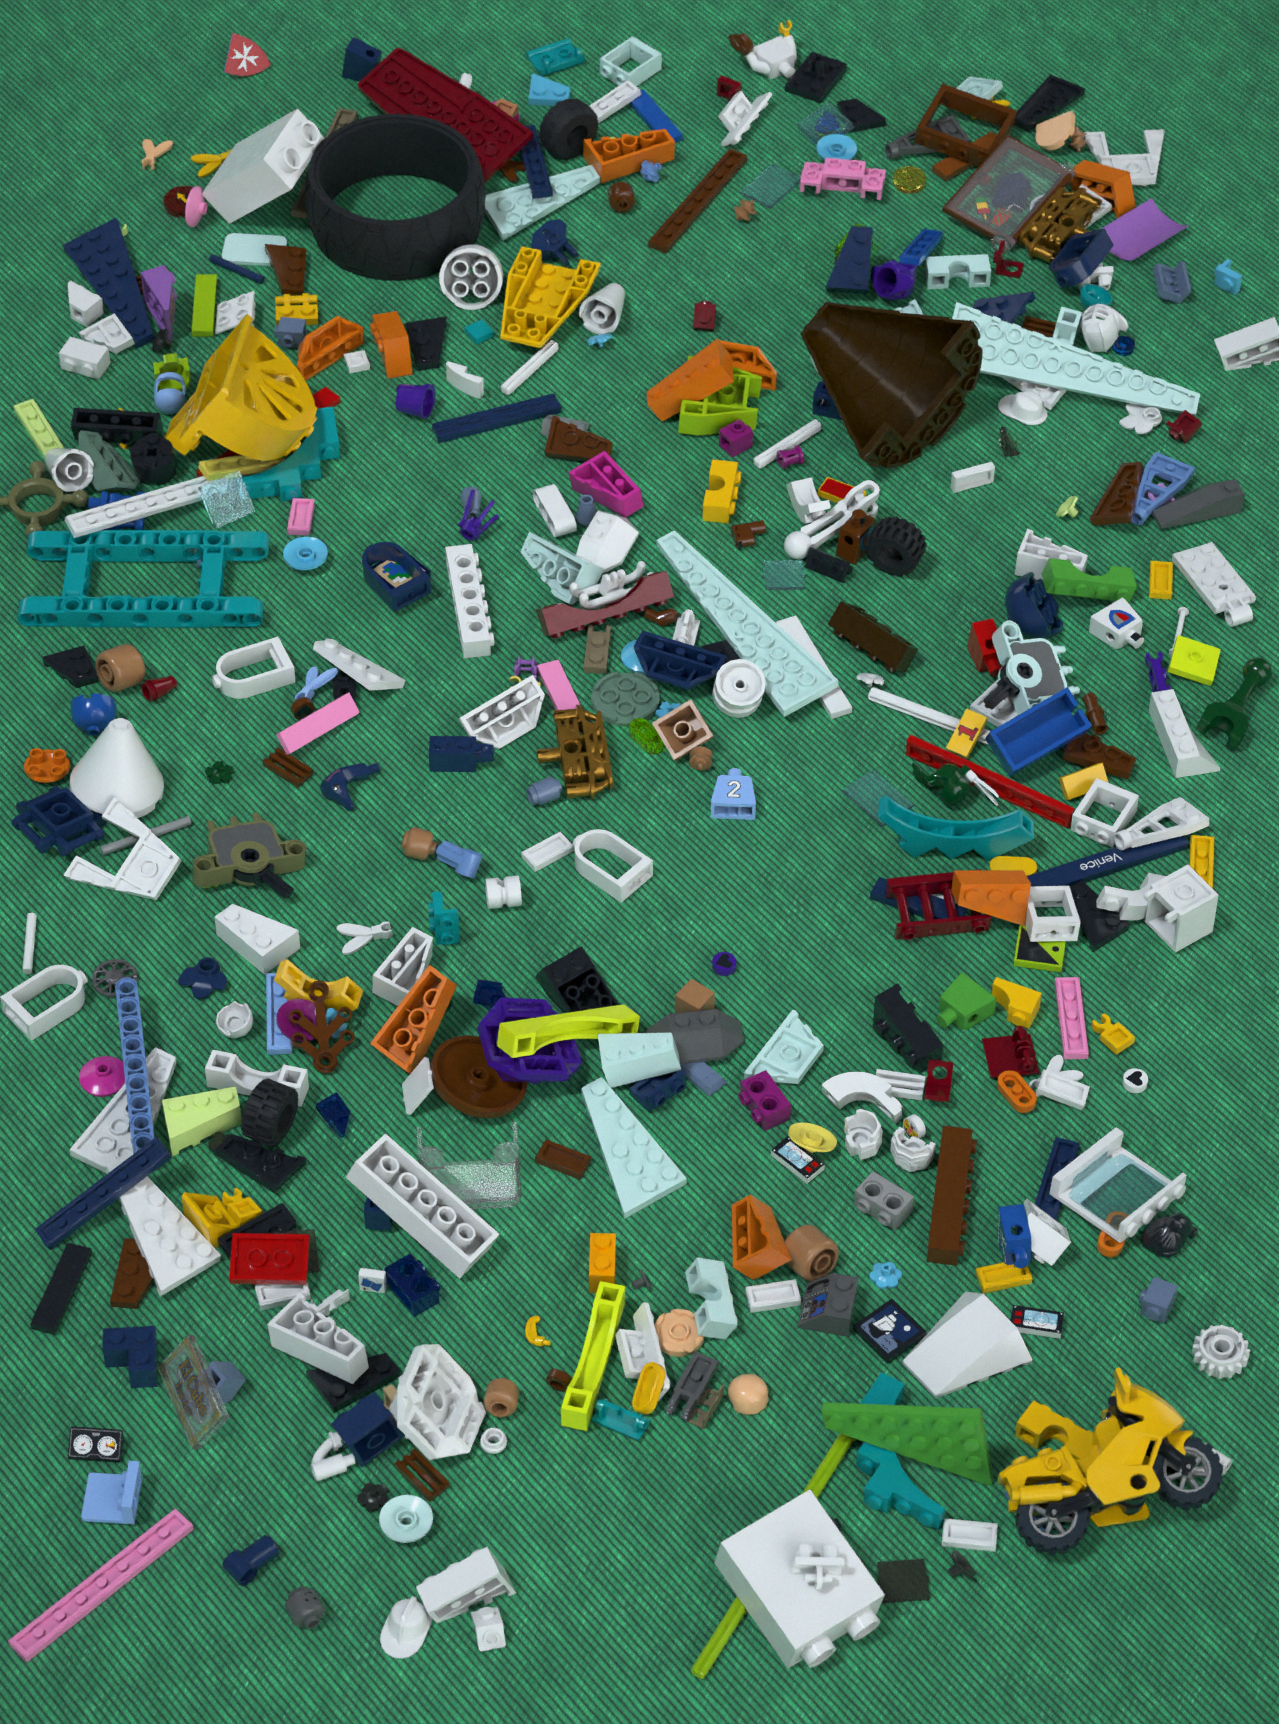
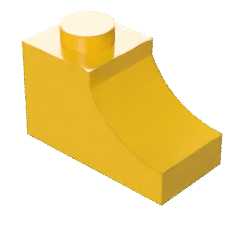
M996 977L992 985L991 995L1007 1011V1021L1017 1026L1030 1028L1040 1009L1042 993Z

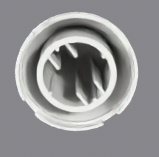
M118 718L108 724L72 770L70 791L90 811L93 810L103 815L113 798L116 797L136 818H139L153 811L158 800H162L164 780L131 722Z

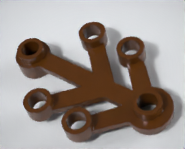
M318 980L310 985L308 991L309 997L314 1001L316 1026L304 1017L303 1012L299 1009H294L289 1013L288 1021L291 1025H299L318 1041L319 1050L306 1041L305 1035L301 1032L294 1033L290 1043L293 1048H301L313 1058V1066L319 1073L329 1074L337 1066V1055L346 1046L352 1045L355 1035L351 1030L342 1031L339 1040L329 1049L328 1040L343 1023H348L351 1020L352 1011L348 1007H341L338 1010L337 1016L327 1026L324 1000L328 996L329 987L325 982ZM319 990L322 992V995L316 996L314 991ZM346 1012L348 1013L349 1017L343 1018L341 1017L340 1013ZM292 1015H299L300 1020H293ZM349 1035L351 1040L345 1041L343 1036ZM294 1038H301L302 1043H295ZM326 1059L329 1065L324 1066L320 1061Z

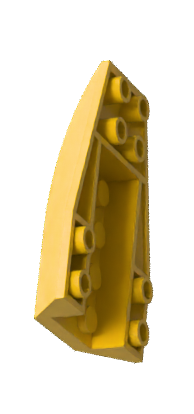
M521 246L508 273L500 339L537 348L543 347L588 295L601 267V263L581 259L576 270L542 263L541 250Z

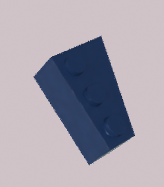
M851 226L827 282L826 291L868 294L873 227Z

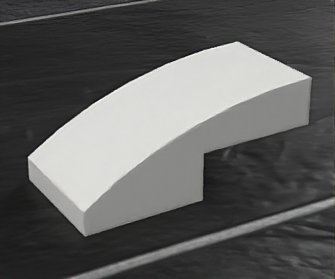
M449 361L446 363L447 381L460 391L481 399L484 394L483 378L468 374L466 366Z

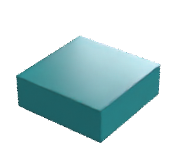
M483 320L464 327L465 334L475 344L494 337V331Z

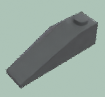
M1236 479L1203 484L1153 510L1152 515L1160 529L1238 514L1241 512L1245 493Z

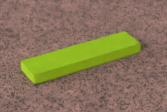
M196 274L192 337H212L214 334L217 274Z

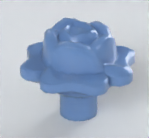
M644 160L640 171L643 179L656 183L660 179L658 171L662 169L660 163L653 164Z

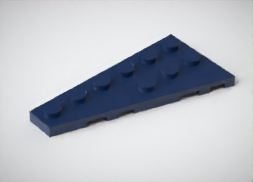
M1032 291L986 299L981 298L975 300L973 308L981 311L983 314L991 317L995 316L1002 321L1013 324L1018 316H1023L1026 312L1025 306L1028 303H1032L1036 297Z

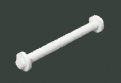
M1186 607L1178 608L1180 616L1174 644L1177 635L1181 636L1185 616L1189 614V610ZM1173 648L1169 650V656H1172Z

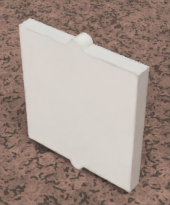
M424 1057L402 1083L403 1101L405 1102L406 1114L408 1115L415 1111L433 1089L429 1058Z

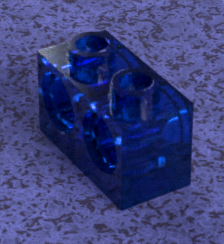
M411 1254L384 1268L386 1271V1284L413 1317L440 1302L439 1291L441 1288L434 1277H429L423 1263L420 1260L416 1261Z

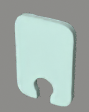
M231 233L225 238L222 258L235 264L270 266V259L264 250L265 244L287 246V239L276 235Z

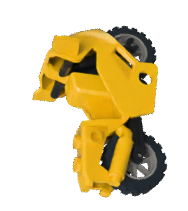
M1119 1367L1114 1371L1115 1390L1108 1399V1408L1101 1412L1103 1421L1095 1427L1092 1438L1093 1447L1086 1457L1074 1459L1066 1446L1054 1451L1052 1448H1046L1039 1451L1036 1457L1030 1459L1027 1456L1016 1458L1012 1461V1465L999 1473L997 1480L999 1485L1004 1486L1010 1499L1008 1500V1513H1016L1018 1533L1021 1538L1025 1539V1544L1036 1548L1035 1551L1041 1554L1043 1552H1047L1048 1555H1056L1059 1552L1065 1554L1069 1549L1077 1547L1084 1538L1089 1523L1088 1518L1091 1519L1096 1527L1147 1519L1150 1514L1145 1503L1148 1494L1157 1492L1162 1502L1170 1503L1169 1506L1172 1508L1182 1507V1510H1189L1192 1507L1198 1509L1203 1504L1209 1503L1213 1496L1216 1495L1222 1481L1223 1467L1219 1462V1455L1217 1452L1214 1453L1212 1451L1213 1447L1210 1444H1204L1202 1439L1197 1437L1192 1439L1193 1430H1180L1179 1428L1185 1422L1184 1418L1157 1394L1131 1383L1129 1377L1126 1374L1123 1375ZM1200 1462L1205 1472L1194 1471V1468ZM1193 1477L1205 1478V1481L1199 1487ZM1174 1480L1177 1486L1172 1484L1171 1481ZM1188 1482L1193 1487V1489L1191 1490H1185L1183 1488L1185 1483ZM1032 1515H1043L1044 1517L1033 1521ZM1042 1524L1043 1529L1047 1527L1046 1532H1042L1037 1526ZM1071 1524L1070 1528L1065 1532L1063 1527ZM1052 1528L1054 1531L1058 1530L1060 1534L1050 1535L1049 1533Z

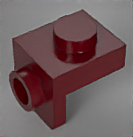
M722 75L717 79V95L728 99V103L736 93L742 91V83Z
M710 301L695 303L693 330L714 331L716 304H712Z
M1186 410L1173 423L1169 420L1165 423L1169 430L1167 432L1168 435L1175 441L1179 439L1185 444L1202 426L1201 421Z

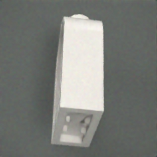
M279 637L224 654L216 664L217 674L212 675L214 687L216 689L219 688L226 696L236 699L251 697L295 683L294 666ZM272 658L277 667L275 670L241 680H234L225 676L232 670Z
M600 829L590 830L582 835H578L573 841V847H575V867L578 873L621 903L653 876V860L612 832ZM591 849H606L631 865L632 868L617 880L583 857V854Z
M67 965L50 966L2 995L0 999L3 1013L32 1041L81 1009L85 1001L83 985L88 982L87 978L81 970L77 971ZM68 984L76 988L71 995L36 1017H33L22 1006V1004L53 985Z

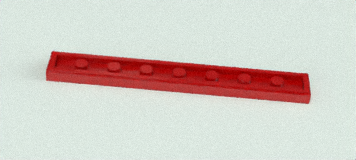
M913 735L908 737L906 756L937 770L945 764H954L960 769L966 765L980 780L989 785L999 795V798L1068 829L1071 827L1075 808Z

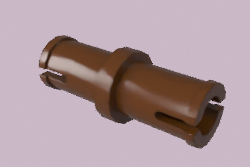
M1087 693L1082 697L1087 710L1086 717L1091 721L1095 734H1104L1108 727L1103 717V708L1099 706L1097 696L1094 693Z

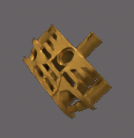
M1060 187L1023 229L1019 237V244L1025 246L1029 251L1028 255L1031 259L1037 257L1051 264L1072 235L1090 232L1085 228L1093 218V210L1098 211L1100 209L1102 199L1086 193V188H1079L1076 191L1070 192L1066 191V187Z
M576 704V709L554 710L558 748L537 749L538 764L561 762L567 799L590 796L592 800L595 798V794L601 792L604 788L613 789L612 771L601 711L598 710L596 715L590 713V711L583 710L581 705ZM601 779L604 780V781H602V782H598V783L595 784V781H596V780H601Z

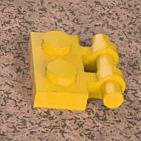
M302 293V295L290 296V294L275 296L276 305H284L275 306L276 325H279L281 317L306 319V325H318V304L309 305V303H318L317 295Z

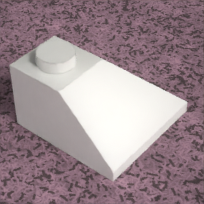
M1026 1199L1024 1207L1031 1233L1032 1256L1042 1264L1046 1261L1052 1266L1071 1243L1067 1228Z

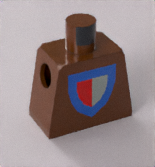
M854 510L852 516L840 529L836 557L855 565L866 554L865 543L876 526V520L865 514L863 510Z

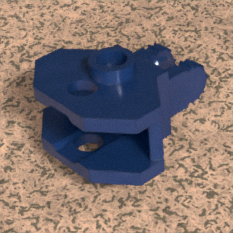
M561 219L547 221L532 236L531 248L541 250L542 260L552 259L554 262L557 260L562 266L567 267L570 263L564 257V252H567L574 259L579 256L575 248L568 243L567 224Z

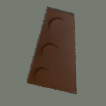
M265 244L264 250L270 259L269 263L275 272V278L281 294H290V296L302 295L304 290L306 248Z
M553 415L545 448L546 457L586 462L603 451L611 457L613 442L594 433L580 430L576 425L572 423L567 424L561 421L559 417Z
M1087 733L1068 743L1062 755V760L1085 767L1103 763L1106 773L1124 779L1129 778L1136 762V758L1114 745L1107 746L1101 742V738L1097 735L1090 736Z

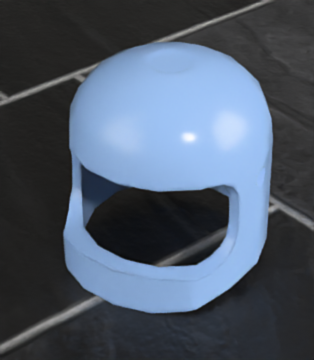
M162 373L155 381V406L162 413H178L185 404V382L183 377L177 373ZM173 379L182 384L183 390L180 392L177 389L166 388L158 392L157 387L161 381Z

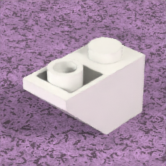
M72 281L68 282L71 319L88 327L104 314L102 298L86 290L81 285Z

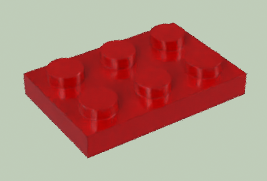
M233 1233L229 1271L230 1284L307 1285L309 1234Z

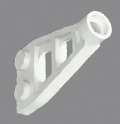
M1179 797L1161 805L1128 829L1114 833V843L1122 851L1129 847L1134 848L1191 834L1209 826V817ZM1168 817L1178 825L1165 828L1158 821ZM1149 827L1154 832L1144 834L1141 831Z

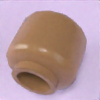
M413 827L410 831H405L401 849H404L405 856L424 861L428 855H434L437 842L433 841L432 832Z
M505 1378L492 1380L487 1385L485 1392V1409L496 1417L512 1415L518 1405L520 1394L518 1386Z

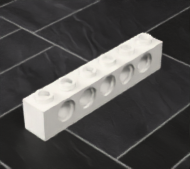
M472 544L445 547L446 565L463 658L490 656V646H494L493 632H488V630H491L490 616H485L488 613L487 600H482L485 597L484 584H479V582H482L481 569H476V566H479L478 553H473Z

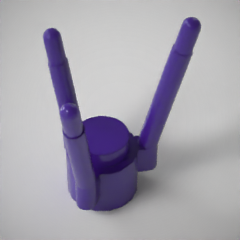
M474 489L470 491L462 520L458 524L461 528L460 534L470 541L477 540L499 518V515L496 514L481 527L482 520L495 503L492 500L478 519L474 517L467 519L475 493Z

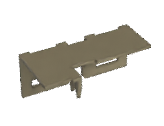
M724 1383L718 1391L707 1388L699 1403L709 1406L710 1409L708 1412H705L701 1408L696 1407L688 1423L702 1429L706 1427V1424L712 1417V1413L724 1396ZM708 1393H710L711 1395L709 1399L705 1400ZM696 1413H698L699 1415L697 1419L694 1421L693 1418L695 1417Z

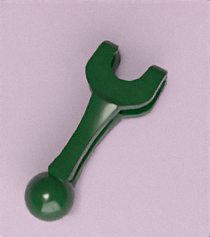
M1260 657L1248 660L1243 667L1244 681L1238 691L1226 702L1209 704L1195 730L1202 734H1206L1212 728L1223 730L1228 736L1226 746L1235 751L1242 742L1244 734L1249 727L1248 720L1243 713L1244 704L1256 690V686H1263L1270 680L1272 676L1270 663Z

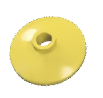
M795 1123L789 1127L788 1135L791 1140L810 1153L829 1152L834 1150L837 1145L836 1137L821 1126L811 1123Z

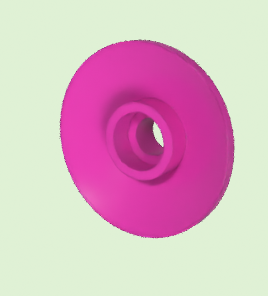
M111 1056L96 1057L88 1061L82 1067L79 1074L81 1087L88 1094L97 1097H107L116 1094L125 1084L123 1062Z

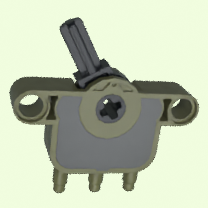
M258 812L253 813V821L239 823L235 816L229 819L230 825L217 827L213 820L207 822L209 832L208 855L199 856L193 861L192 880L195 885L209 887L232 883L233 880L246 886H260L265 883L283 898L288 899L291 897V894L294 892L293 887L278 877L277 874L299 871L304 868L306 861V845L301 840L280 842L273 824L264 821Z

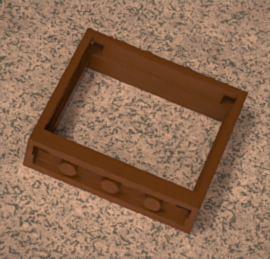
M942 84L917 126L914 143L980 166L1007 134H1010L1015 124L1017 110ZM943 105L998 125L1001 129L991 147L986 149L929 128L928 125L939 106Z

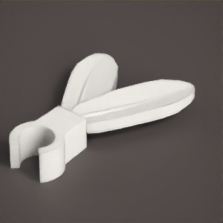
M382 922L380 925L372 926L371 928L350 923L337 926V931L342 935L355 937L344 945L342 949L344 955L357 952L372 939H388L393 936L390 922Z
M1061 1055L1053 1057L1046 1069L1076 1082L1083 1078V1073L1077 1070L1061 1071L1064 1062ZM1040 1078L1030 1082L1029 1086L1031 1089L1037 1088Z

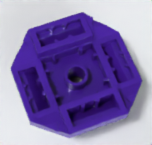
M501 997L480 1021L477 1030L487 1064L495 1069L502 1081L531 1082L534 1085L537 1083H555L568 1080L581 1067L582 1061L575 1039L553 1042L538 1049L533 1055L511 1058L497 1046L500 1023L558 1014L552 1009L553 1006L546 999Z

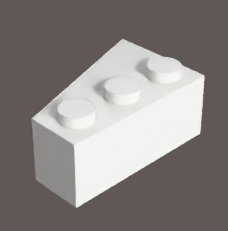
M1275 317L1214 339L1225 371L1250 368L1251 364L1263 363L1264 366L1271 365L1272 361H1279V326Z
M1027 529L1017 554L1015 575L1023 576L1033 572L1036 580L1040 578L1043 580L1041 573L1049 558L1069 560L1078 570L1085 573L1088 555L1066 545H1062V547L1051 543L1052 539L1044 537V539L1033 535L1034 531Z
M231 904L215 916L217 936L264 975L300 949L299 930L235 904Z
M488 1547L474 1551L468 1558L449 1565L445 1571L436 1576L426 1578L423 1583L416 1586L428 1614L436 1623L469 1611L468 1606L483 1601L484 1605L493 1602L492 1597L507 1592L508 1596L516 1594L505 1568Z

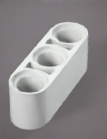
M555 484L533 490L535 505L555 538L577 531L575 518Z

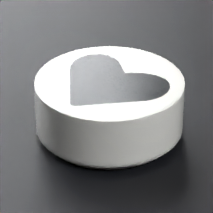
M1134 1068L1124 1073L1123 1087L1127 1091L1141 1093L1147 1088L1148 1076L1144 1071Z

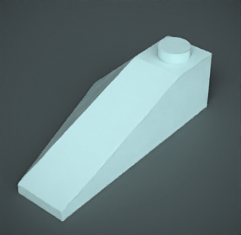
M531 532L528 533L521 549V554L532 568L538 571L542 581L551 588L552 594L571 605L579 599L572 597L570 594V584L573 582L578 583V590L596 585L604 568Z

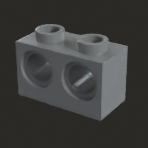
M874 1171L855 1190L854 1206L861 1212L877 1219L880 1224L888 1226L893 1230H896L913 1211L914 1196Z

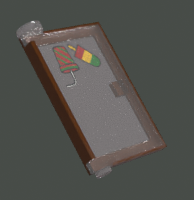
M1007 134L944 205L942 212L991 239V246L995 251H998L1001 240L1005 241V255L1017 244L1023 229L1060 187H1066L1075 177L1074 165L1069 161L1064 162L1062 165Z

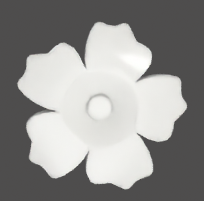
M860 673L856 677L857 680H862L868 684L867 687L872 688L873 682L881 685L884 684L883 677L876 674Z

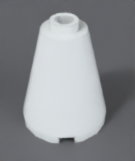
M611 283L583 301L580 306L579 316L584 321L583 325L592 333L605 334L613 332L618 327L625 299L623 287L619 284Z
M53 448L46 453L45 463L54 483L62 490L67 492L82 490L92 481L94 463L84 451L79 449Z

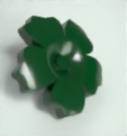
M217 761L213 764V768L207 767L205 773L209 778V782L220 784V782L227 783L230 781L234 769L233 766H224L223 761Z

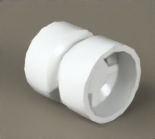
M518 875L506 876L502 881L498 877L485 879L488 909L502 908L503 904H506L508 907L522 906Z

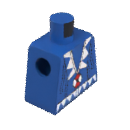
M1024 1204L998 1207L997 1241L1004 1263L1006 1265H1014L1016 1268H1024L1031 1261V1233ZM1014 1226L1016 1228L1017 1235L1012 1234L1010 1231L1011 1228Z

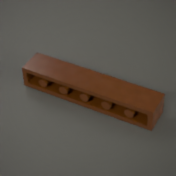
M943 1126L927 1251V1262L957 1266L958 1256H963L965 1241H960V1236H966L967 1220L962 1219L963 1215H968L970 1200H965V1194H971L972 1180L967 1179L968 1174L973 1175L974 1159H970V1154H975L977 1139H972L973 1129Z

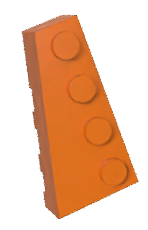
M429 965L370 1044L411 1074L426 1056L457 985Z

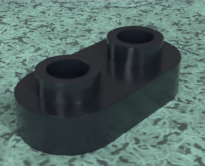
M338 670V673L333 678V700L346 693H350L353 701L356 703V680L342 670Z

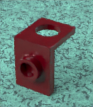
M1001 240L999 249L994 252L993 263L996 264L995 275L1020 279L1024 263L1004 260L1005 241ZM1009 266H1014L1018 270L1015 272H1009L1006 270V268Z
M929 1059L924 1099L949 1102L953 1062ZM938 1066L944 1067L947 1070L946 1077L942 1079L936 1078L933 1075L934 1068Z

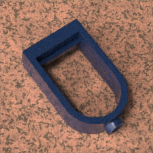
M1105 228L1072 235L1051 262L1049 269L1060 287H1072L1087 279L1096 270L1114 244Z
M379 542L368 546L362 555L364 579L393 612L431 593L430 577L401 546L392 542ZM379 561H394L412 579L391 590L371 566Z

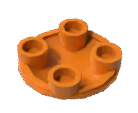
M34 748L29 752V757L24 763L26 775L30 779L42 783L58 781L66 776L70 769V761L63 749L41 750Z

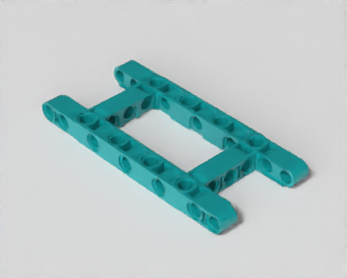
M100 530L74 538L71 531H33L29 534L28 556L37 559V561H67L62 596H28V598L22 599L19 602L17 620L21 625L28 627H256L262 623L264 604L261 600L253 597L222 596L226 561H259V559L266 558L269 552L270 537L267 533L261 531ZM202 561L200 562L201 578L198 580L199 595L194 597H88L93 562Z

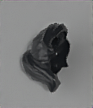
M1174 1213L1170 1217L1163 1216L1151 1221L1144 1228L1141 1242L1143 1247L1150 1252L1167 1258L1179 1254L1186 1238L1189 1237L1191 1239L1195 1237L1197 1228L1192 1226L1191 1219L1185 1214Z

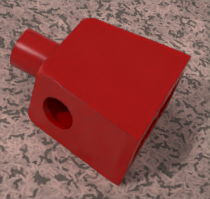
M993 618L971 624L967 649L978 672L988 671L991 677H996L1001 669V664L992 641V635L997 630Z

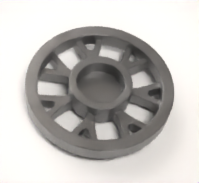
M121 959L107 960L99 964L94 970L92 984L95 991L101 996L116 998V992L112 993V988H115L117 981L127 977L137 982V971L128 961ZM118 965L124 966L121 970L116 969ZM111 966V970H105L106 967ZM132 971L133 975L124 976L126 972ZM103 974L105 978H97V975ZM106 982L107 986L102 990L99 986Z

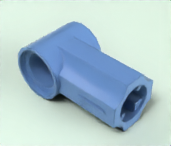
M445 840L442 844L438 845L436 850L438 860L456 868L455 871L459 874L475 878L483 857L482 854L470 849L461 848Z

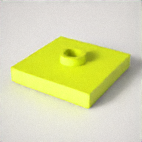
M1177 635L1168 672L1211 686L1221 649Z

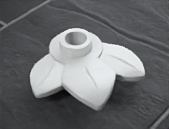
M1126 404V410L1129 415L1121 419L1119 424L1126 429H1135L1136 434H1146L1154 426L1161 423L1162 415L1154 407L1147 408L1146 406Z

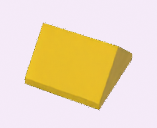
M187 1192L182 1194L184 1216L214 1248L219 1247V1238L240 1227L229 1215L226 1206L218 1196Z

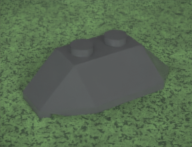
M718 1009L668 1014L644 1032L672 1033L679 1053L680 1064L723 1060L744 1044L741 1022Z

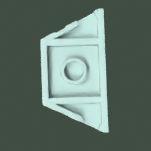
M792 1010L746 1069L744 1079L766 1070L774 1082L798 1084L823 1052V1044L812 1034L809 1026L801 1022L797 1011Z

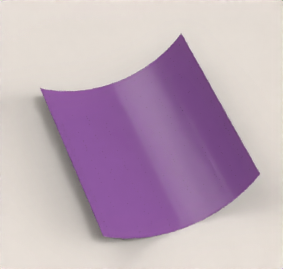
M1151 198L1103 228H1105L1114 244L1110 252L1121 259L1134 260L1190 225H1181L1169 219L1161 212Z

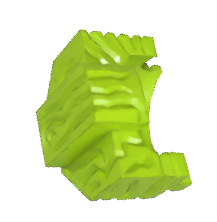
M176 353L164 354L163 362L153 363L155 381L160 374L173 372L183 377L185 390L190 386L188 357L177 358ZM165 379L158 384L159 391L166 388L177 389L180 392L183 390L182 384L173 379Z

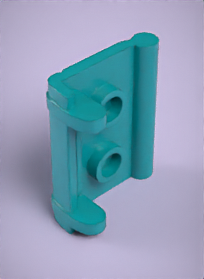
M570 38L526 52L527 59H529L541 76H546L585 62V55L581 54L579 47L574 48Z

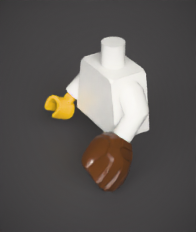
M787 20V28L783 27L782 22L779 24L778 31L784 35V38L778 36L755 47L750 37L745 33L729 35L730 45L737 53L746 57L753 71L762 73L770 79L781 75L791 78L795 73L794 67L797 52L793 36L789 33L792 28L791 21Z

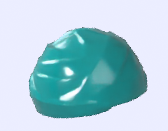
M1084 284L1081 287L1080 301L1085 309L1096 304L1107 306L1112 304V296L1105 288L1094 284Z

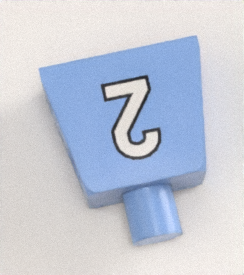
M737 768L730 769L728 775L718 776L711 799V818L755 820L756 800L751 777L742 776V771Z

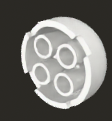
M463 245L454 249L444 260L439 275L440 286L443 294L455 303L454 305L468 310L486 307L498 296L503 283V269L496 255L489 249L480 245ZM469 289H473V293L477 297L484 299L478 303H466L460 297L466 296Z

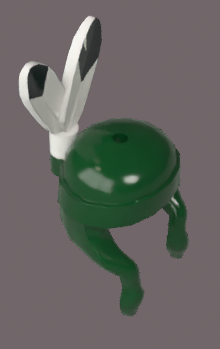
M912 763L913 775L918 782L929 789L943 788L939 799L945 805L954 806L962 801L968 794L971 783H974L994 806H998L994 798H999V795L989 785L980 780L968 766L964 765L960 769L954 764H945L928 776L915 763Z

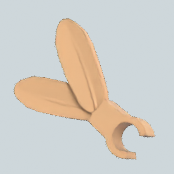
M143 140L142 145L146 155L142 160L143 170L147 165H150L151 171L154 170L156 158L169 151L173 146V141H164L154 147L151 140Z

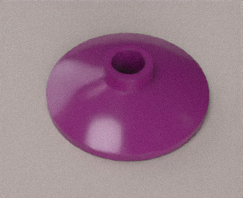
M292 999L285 1002L279 1008L276 1016L277 1026L282 1034L291 1039L294 1033L301 1032L305 1035L306 1041L314 1040L315 1038L299 1025H291L288 1021L289 1013L294 1009H299L303 1012L304 1017L316 1026L314 1003L305 999ZM292 1015L293 1020H300L299 1015ZM296 1037L294 1041L302 1042V1039Z

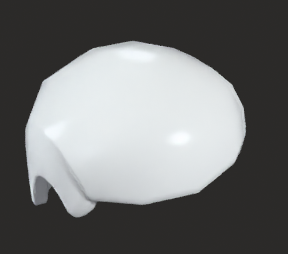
M234 1001L217 1013L216 1025L220 1033L226 1037L234 1039L243 1037L252 1028L253 1016L246 1003L243 1005Z

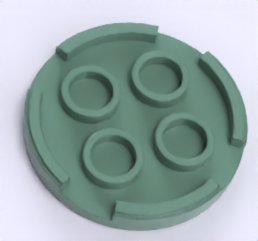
M618 671L599 679L594 685L591 695L592 708L596 715L598 710L601 711L603 721L609 724L624 727L639 725L652 718L656 710H658L660 704L659 689L654 681L644 674L638 672L634 674H618Z

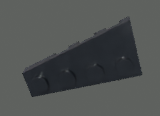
M1050 74L1017 111L1014 126L1027 131L1031 130L1037 124L1042 123L1085 95V88Z

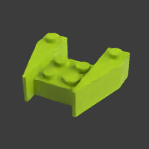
M733 367L734 382L704 398V402L682 399L678 433L699 436L719 434L720 429L739 419L744 424L750 426L752 430H756L758 408L747 407V398L760 397L762 377Z

